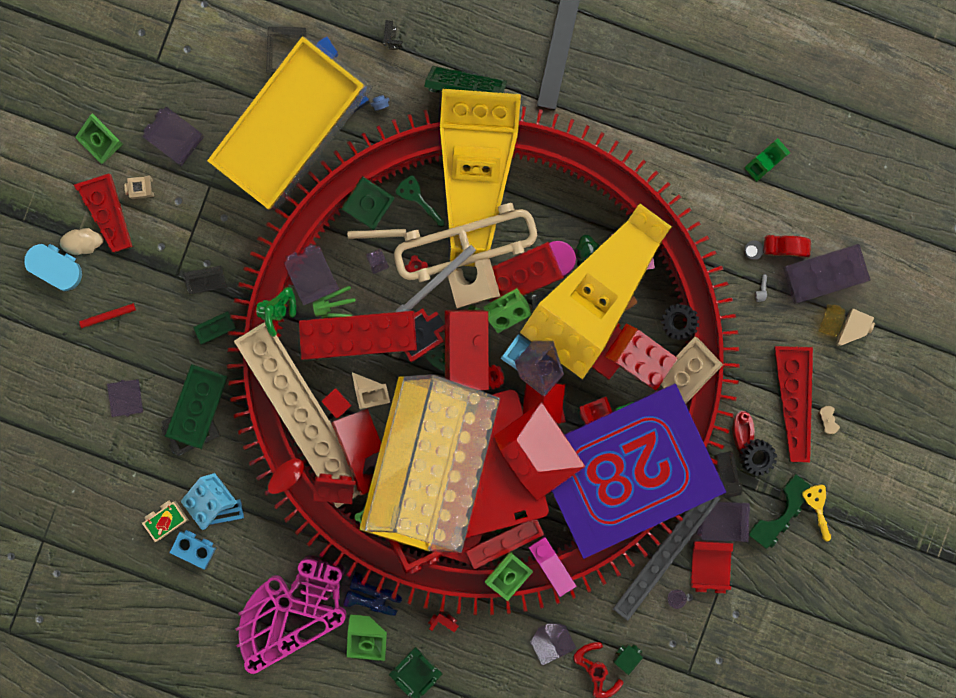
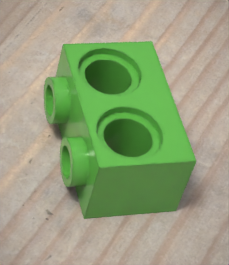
M518 288L483 306L484 310L488 311V321L497 333L532 315L528 302Z

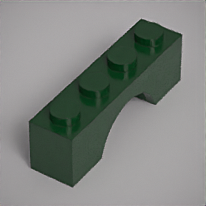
M793 474L782 488L786 496V508L782 515L771 521L758 519L747 535L765 549H768V547L772 548L778 541L776 537L779 533H784L790 526L789 520L792 517L796 518L801 512L802 508L800 506L805 501L802 492L812 486L797 474Z

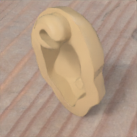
M90 228L74 229L63 235L60 240V247L72 255L90 254L103 243L104 238L101 234L92 231Z

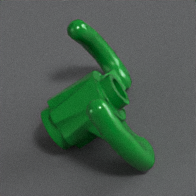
M286 287L276 298L263 300V302L257 304V316L265 320L267 331L271 337L277 335L272 320H282L286 314V307L284 305L287 301H289V316L292 318L296 316V299L290 287Z

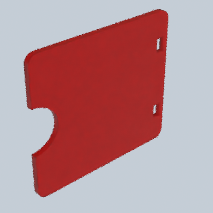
M507 390L479 398L477 415L470 422L465 423L435 540L438 544L451 543L541 519L548 515L549 508L546 497L544 496L536 500L501 453L494 437L495 434L523 415L516 391ZM526 510L528 517L515 520L514 513ZM467 526L468 533L456 535L455 529Z

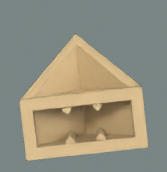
M352 372L360 410L390 403L386 384L378 383Z

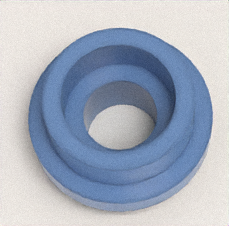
M381 95L373 98L374 102L370 103L374 110L383 109L389 106V98Z

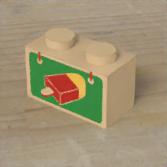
M169 500L160 506L162 510L155 514L153 511L144 517L146 521L142 524L154 542H158L189 520L176 501L171 503Z

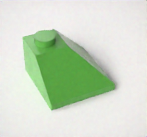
M350 615L347 657L385 661L387 632L370 616Z

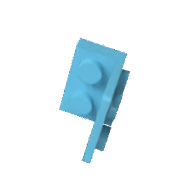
M214 473L200 477L183 497L181 503L198 526L204 530L220 511L234 507L237 501Z

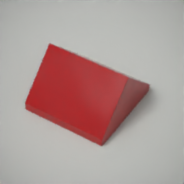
M526 380L523 415L542 402L555 422L561 424L565 385Z

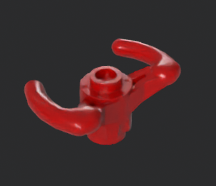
M601 642L584 645L577 650L573 659L577 665H581L587 670L594 683L593 696L595 698H609L620 690L624 684L623 680H617L609 690L602 691L603 681L606 675H608L607 667L602 662H592L583 657L588 651L601 649L603 647Z

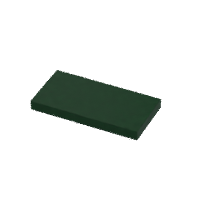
M191 364L165 437L202 449L228 377Z

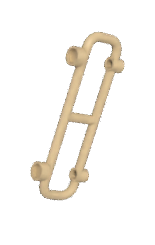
M507 203L498 206L500 215L420 237L419 230L404 233L405 242L399 244L394 252L397 271L401 277L407 280L418 279L419 283L430 280V275L440 273L452 261L415 272H407L402 260V252L404 250L459 235L464 251L470 246L466 232L518 217H523L526 220L529 230V237L526 240L471 255L458 267L513 252V255L524 253V248L531 246L537 238L534 219L528 211L523 209L514 210L513 203Z

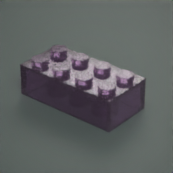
M859 244L783 268L794 304L871 281Z

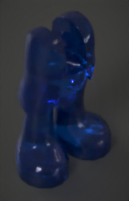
M355 572L349 588L376 596V598L370 599L348 590L343 606L361 605L370 608L369 611L395 616L398 610L386 606V599L401 603L402 597L397 594L394 600L391 598L393 595L391 590L385 588L381 589L380 593H377L378 587L368 583L364 586L361 585L362 575Z

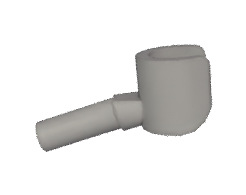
M767 275L762 276L761 291H755L757 302L766 300Z

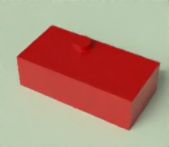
M445 310V389L449 391L489 390L488 311Z

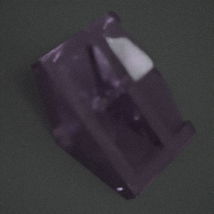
M548 623L538 628L531 640V644L542 665L576 649L564 624Z

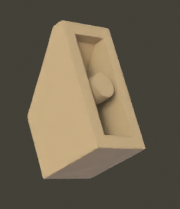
M851 309L836 345L841 346L864 337L868 333L871 334L875 325L873 322L874 317Z

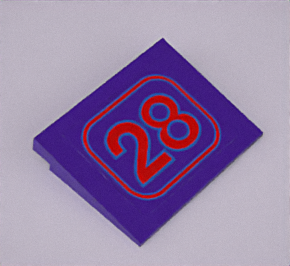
M676 383L564 434L586 467L552 490L583 559L726 493L725 487Z

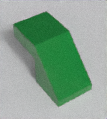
M777 138L744 168L757 182L784 159L790 151Z

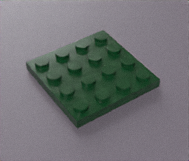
M432 66L425 80L424 87L436 93H439L442 89L504 93L507 81Z

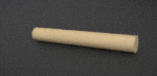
M406 229L348 231V239L404 237L403 234L406 233Z

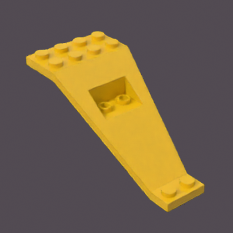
M442 89L440 133L449 229L499 215L498 206H501L518 134L521 94ZM496 224L466 232L469 244L476 250L472 255L491 249ZM459 235L450 237V261H453L463 252ZM471 263V264H468V265H464V266L476 267V266H475V263Z
M639 204L624 225L538 304L520 333L583 379L606 347L660 243L671 229V226L642 204ZM601 299H605V300H606V304H604V303L601 301Z

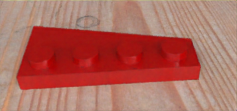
M109 173L75 184L76 190L79 191L84 204L90 210L91 216L97 222L112 252L131 248L132 243L112 175Z

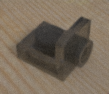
M385 20L383 45L387 46V49L398 50V47H403V41L392 40V38H396L397 26H393V21Z

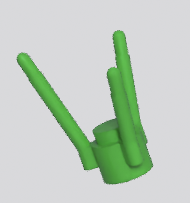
M347 286L327 296L319 297L318 301H313L315 316H321L322 319L352 316L351 314L328 313L331 312V307L356 301L355 298L330 303L328 300L350 290L351 287Z

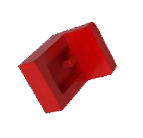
M607 397L580 407V416L585 424L612 413Z
M441 612L438 616L434 614L428 622L431 625L429 630L432 631L439 622L455 633L459 627L456 623L458 620L450 614L447 616Z

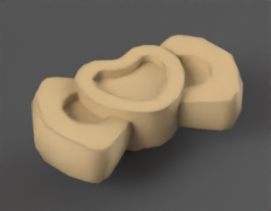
M824 406L819 411L823 420V426L825 427L824 432L827 434H835L840 429V426L835 423V417L833 416L835 408L832 406Z

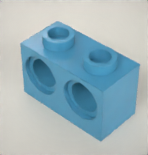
M188 530L185 533L179 532L170 553L205 570L216 550L212 546L213 542L204 538L201 541L195 538L196 534ZM183 539H187L190 542L188 550H184L180 546ZM201 547L207 550L205 558L198 556V549Z

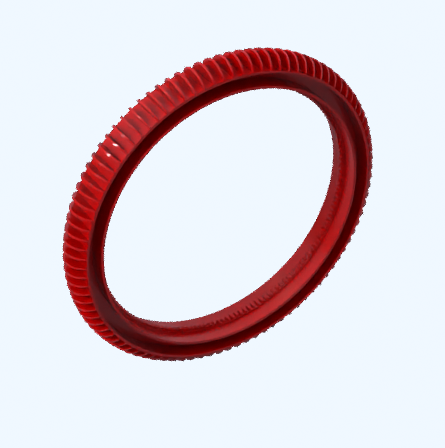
M523 106L512 159L515 158V155H519L520 160H522L523 156H526L527 162L534 158L535 164L538 160H542V166L545 162H548L549 168L554 164L557 171L562 167L564 168V174L569 170L571 171V177L575 173L577 174V180L581 177L584 178V184L590 181V187L598 186L597 192L600 189L604 190L602 195L605 196L608 193L610 195L609 201L613 198L616 199L614 205L616 206L620 203L622 205L620 210L626 208L628 210L625 214L626 216L633 214L637 206L642 204L671 226V229L657 249V251H661L658 258L664 256L665 260L662 264H668L665 271L671 270L672 272L668 277H674L675 279L671 284H677L678 286L674 292H680V295L676 297L677 299H682L683 302L680 304L693 308L692 310L696 311V316L699 317V320H697L699 327H696L698 331L693 333L694 336L686 341L685 344H688L694 337H698L723 364L686 403V406L705 447L710 445L723 450V445L709 439L712 430L729 434L730 430L715 426L714 423L717 415L730 418L734 416L733 413L718 410L720 399L736 401L737 397L721 395L722 384L739 385L738 380L723 379V368H740V364L724 363L723 352H739L740 348H723V337L739 334L738 330L722 332L721 321L735 319L736 314L720 316L718 305L731 303L733 299L716 300L714 290L729 286L728 282H723L712 286L709 275L724 269L722 266L707 271L703 261L715 256L717 253L712 251L701 257L697 246L708 241L709 237L705 236L693 242L689 235V232L701 225L700 221L687 229L684 227L680 219L692 211L689 207L678 216L670 207L682 198L679 194L667 204L660 195L671 184L667 182L656 192L649 183L659 174L657 170L647 181L637 174L646 163L644 159L635 171L625 165L633 153L631 149L621 162L612 156L619 144L617 140L609 153L598 147L605 133L601 132L596 144L593 145L584 140L590 126L586 125L581 138L569 134L575 121L574 119L570 120L567 132L554 129L559 116L556 113L551 128L539 125L543 112L540 109L536 124L524 122L526 107ZM427 109L423 110L427 124L415 128L412 116L408 114L411 129L400 133L396 120H391L396 135L385 139L380 125L376 126L382 141L372 146L365 132L361 135L368 148L357 153L351 141H348L347 144L354 156L345 162L337 150L333 151L341 163L339 167L331 171L322 160L320 164L329 175L320 182L309 171L307 174L317 184L310 192L300 183L295 185L306 195L300 204L288 195L285 196V199L296 209L290 216L278 208L275 209L274 212L287 221L281 230L269 222L265 224V226L278 233L273 243L258 236L257 240L269 246L270 249L266 257L253 251L249 254L263 261L260 271L244 266V271L258 277L254 286L241 282L238 283L239 287L253 292L250 301L234 298V303L246 305L249 308L247 317L231 315L230 317L233 320L245 321V332L228 331L229 336L241 337L264 323L265 320L257 316V304L263 302V300L276 298L289 285L295 286V283L291 280L292 278L298 279V276L294 273L295 271L301 272L298 265L305 264L301 260L303 257L308 258L305 252H312L309 246L310 244L316 245L315 238L321 239L318 233H325L324 226L330 228L328 221L335 222L333 217L335 214L341 216L339 210L362 176L374 184L377 181L383 184L382 178L385 177L389 180L388 175L390 174L396 177L395 172L398 170L403 174L402 168L406 167L410 171V165L417 168V163L420 162L424 166L425 160H428L431 164L432 158L439 162V157L443 156L440 122L430 124ZM283 319L280 321L272 320L277 337H282L278 330L283 329V327L279 326V322L285 321ZM227 348V352L241 353L238 348ZM243 357V364H228L227 369H244V380L228 381V386L245 384L246 395L232 397L230 402L247 400L249 411L233 414V417L235 419L251 416L253 426L238 430L237 432L238 435L250 431H255L258 441L243 446V450L245 451L260 445L264 455L249 462L250 466L263 460L267 461L271 470L256 477L257 481H260L274 474L277 468L286 461L294 458L301 459L304 454L298 453L299 446L295 447L294 443L296 441L291 438V433ZM711 458L713 464L717 465L718 461ZM307 459L302 460L304 469L300 478L293 486L284 491L287 497L274 505V508L278 509L290 500L296 507V510L288 515L284 521L287 523L299 512L307 520L295 531V534L299 535L309 524L318 531L306 544L308 547L320 535L330 542L319 555L321 558L334 545L342 551L333 564L334 567H337L346 554L355 560L346 575L350 578L358 563L369 569L361 585L364 586L372 571L382 575L383 577L376 590L377 593H380L386 578L396 581L397 585L391 597L394 600L400 584L412 587L407 602L409 605L412 603L415 588L428 591L424 609L428 608L430 593L433 592L443 594L440 612H444L446 595L459 597L457 614H461V597L474 598L473 615H477V598H490V615H494L493 598L502 596L485 583V580L497 567L493 565L492 561H490V566L484 564L473 569L470 564L464 566L461 561L456 565L454 559L449 564L447 563V558L443 562H440L439 558L437 563L430 566L427 563L421 566L422 569L414 574L410 572L405 574L388 539L383 541L381 536L376 537L374 534L359 530L361 523L357 524L355 518H350L352 512L344 513L346 507L340 509L339 507L336 508L333 502L313 500L315 481L313 477L316 474L315 472L310 474L309 470L312 467L305 466L308 462ZM268 490L264 492L266 496L270 494ZM680 515L675 516L678 521H683ZM663 522L658 524L669 535L672 533V531ZM651 527L584 559L574 541H571L572 547L570 548L564 544L565 550L563 551L557 547L558 553L556 555L572 580L582 578L589 593L592 591L585 575L596 571L604 586L607 583L599 571L600 567L609 563L617 577H619L621 574L612 560L622 554L633 568L635 564L625 551L635 545L646 558L648 554L638 541L647 535L657 546L661 545V543L649 532L653 528ZM403 544L400 545L408 564L425 557L424 552L421 556H417V550L411 554L410 547L404 551ZM528 556V562H524V559L521 558L520 560L533 571L513 594V596L521 595L523 611L528 612L524 594L537 592L540 609H543L544 605L540 591L552 588L556 605L560 604L555 588L537 560H532ZM573 589L570 590L572 599H575L576 596ZM506 600L507 614H511L509 600Z

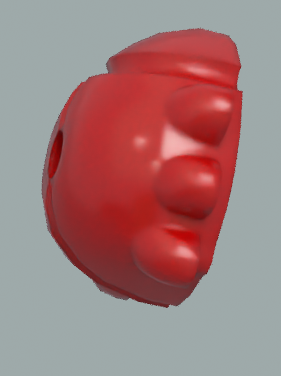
M489 366V386L492 389L499 388L504 383V373L500 366Z

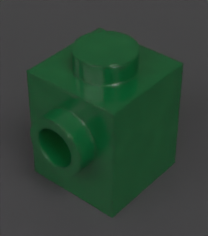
M629 644L626 646L622 645L615 653L618 656L613 662L629 675L643 659V656L640 655L642 651L634 644L632 646Z

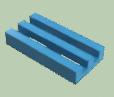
M241 499L236 500L238 508L222 510L218 514L222 515L239 511V515L216 519L209 525L244 518Z

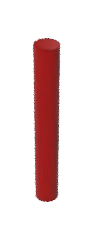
M132 303L81 320L79 323L81 328H85L136 311V307Z

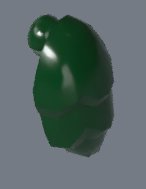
M583 235L575 248L578 267L600 247L590 235Z

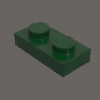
M229 311L193 327L201 345L227 334L228 331L237 329L233 320L230 319Z

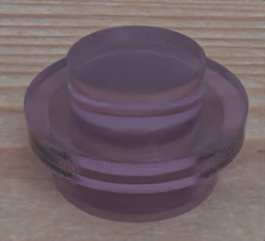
M675 589L668 594L667 600L671 607L679 609L686 604L687 597L682 590Z

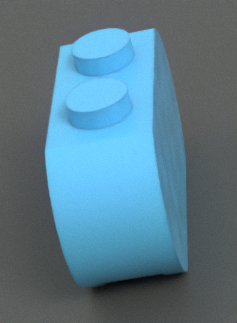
M38 244L30 248L25 256L27 271L63 291H69L78 286L82 278V270L80 265L75 263L76 258L67 253L65 256L58 253L60 249L51 244L48 247L44 244Z

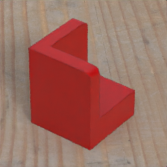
M336 388L321 401L336 418H339L346 410L352 407Z

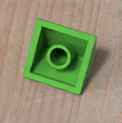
M94 114L89 116L75 137L101 164L107 161L123 145Z
M509 552L488 576L485 583L508 601L533 571L512 552Z

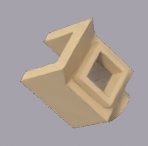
M150 175L127 178L128 183L124 184L125 194L129 195V198L154 197L151 188L153 180Z

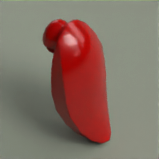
M740 411L735 416L732 426L734 442L740 454H743L740 451L741 448H746L744 444H750L749 440H754L755 433L752 417L746 411Z
M294 458L279 466L269 482V493L277 494L293 486L303 472V461Z

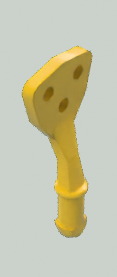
M821 484L803 491L802 496L807 504L815 509L822 538L824 541L829 542L831 534L823 515L826 487Z

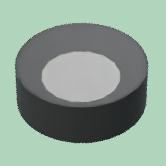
M750 241L744 247L745 256L750 260H757L763 255L764 248L759 241Z

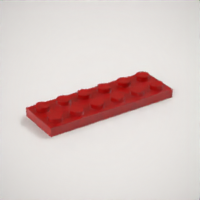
M414 311L299 321L302 360L417 350Z

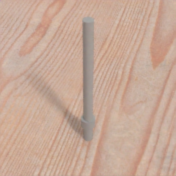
M470 245L405 305L402 304L398 307L396 312L410 311L476 251L475 248Z

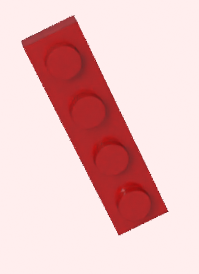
M538 520L518 524L466 550L465 553L473 569H476L544 535Z

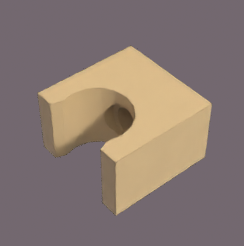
M490 259L475 261L478 275L472 284L465 280L461 268H456L448 275L457 308L467 307L500 297Z

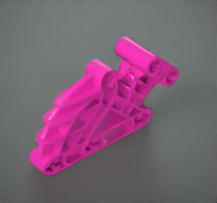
M305 556L298 565L299 573L290 590L282 577L274 575L252 594L244 610L238 613L241 615L239 626L235 628L236 631L239 630V643L236 646L237 648L240 647L245 662L244 667L248 673H258L344 623L347 613L338 603V599H340L339 581L345 573L344 566L341 563L334 567L335 561L330 560L326 562L327 559L322 561L317 556ZM307 563L308 565L310 563L312 567L310 569L308 567L307 569L305 567V564ZM333 570H334V572L337 571V572H338V575L336 576V574H335V575L333 576V575L331 574V572H332ZM273 580L278 581L280 588L277 590L272 589L270 582ZM300 584L306 585V589H301V593L306 595V600L292 595ZM326 591L333 592L335 607L320 604L321 599L328 600L330 597L325 595ZM280 598H288L289 606H282ZM272 599L274 606L261 613L266 603ZM275 610L272 624L256 633L258 619ZM289 612L314 618L283 636ZM335 612L337 614L341 613L342 615L340 617V620L338 618H335L331 621L330 625L329 619H331L334 616ZM322 621L325 623L326 629L311 638L303 640L299 637L301 630L315 622ZM270 630L266 646L259 650L256 637ZM295 638V642L291 644L290 649L288 647L284 648L283 644L285 641L289 643ZM260 657L262 658V661L256 667L250 666L252 661L256 662Z

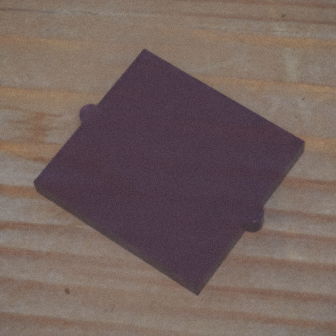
M139 379L121 380V382L107 384L112 417L123 415L129 417L130 414L143 413Z

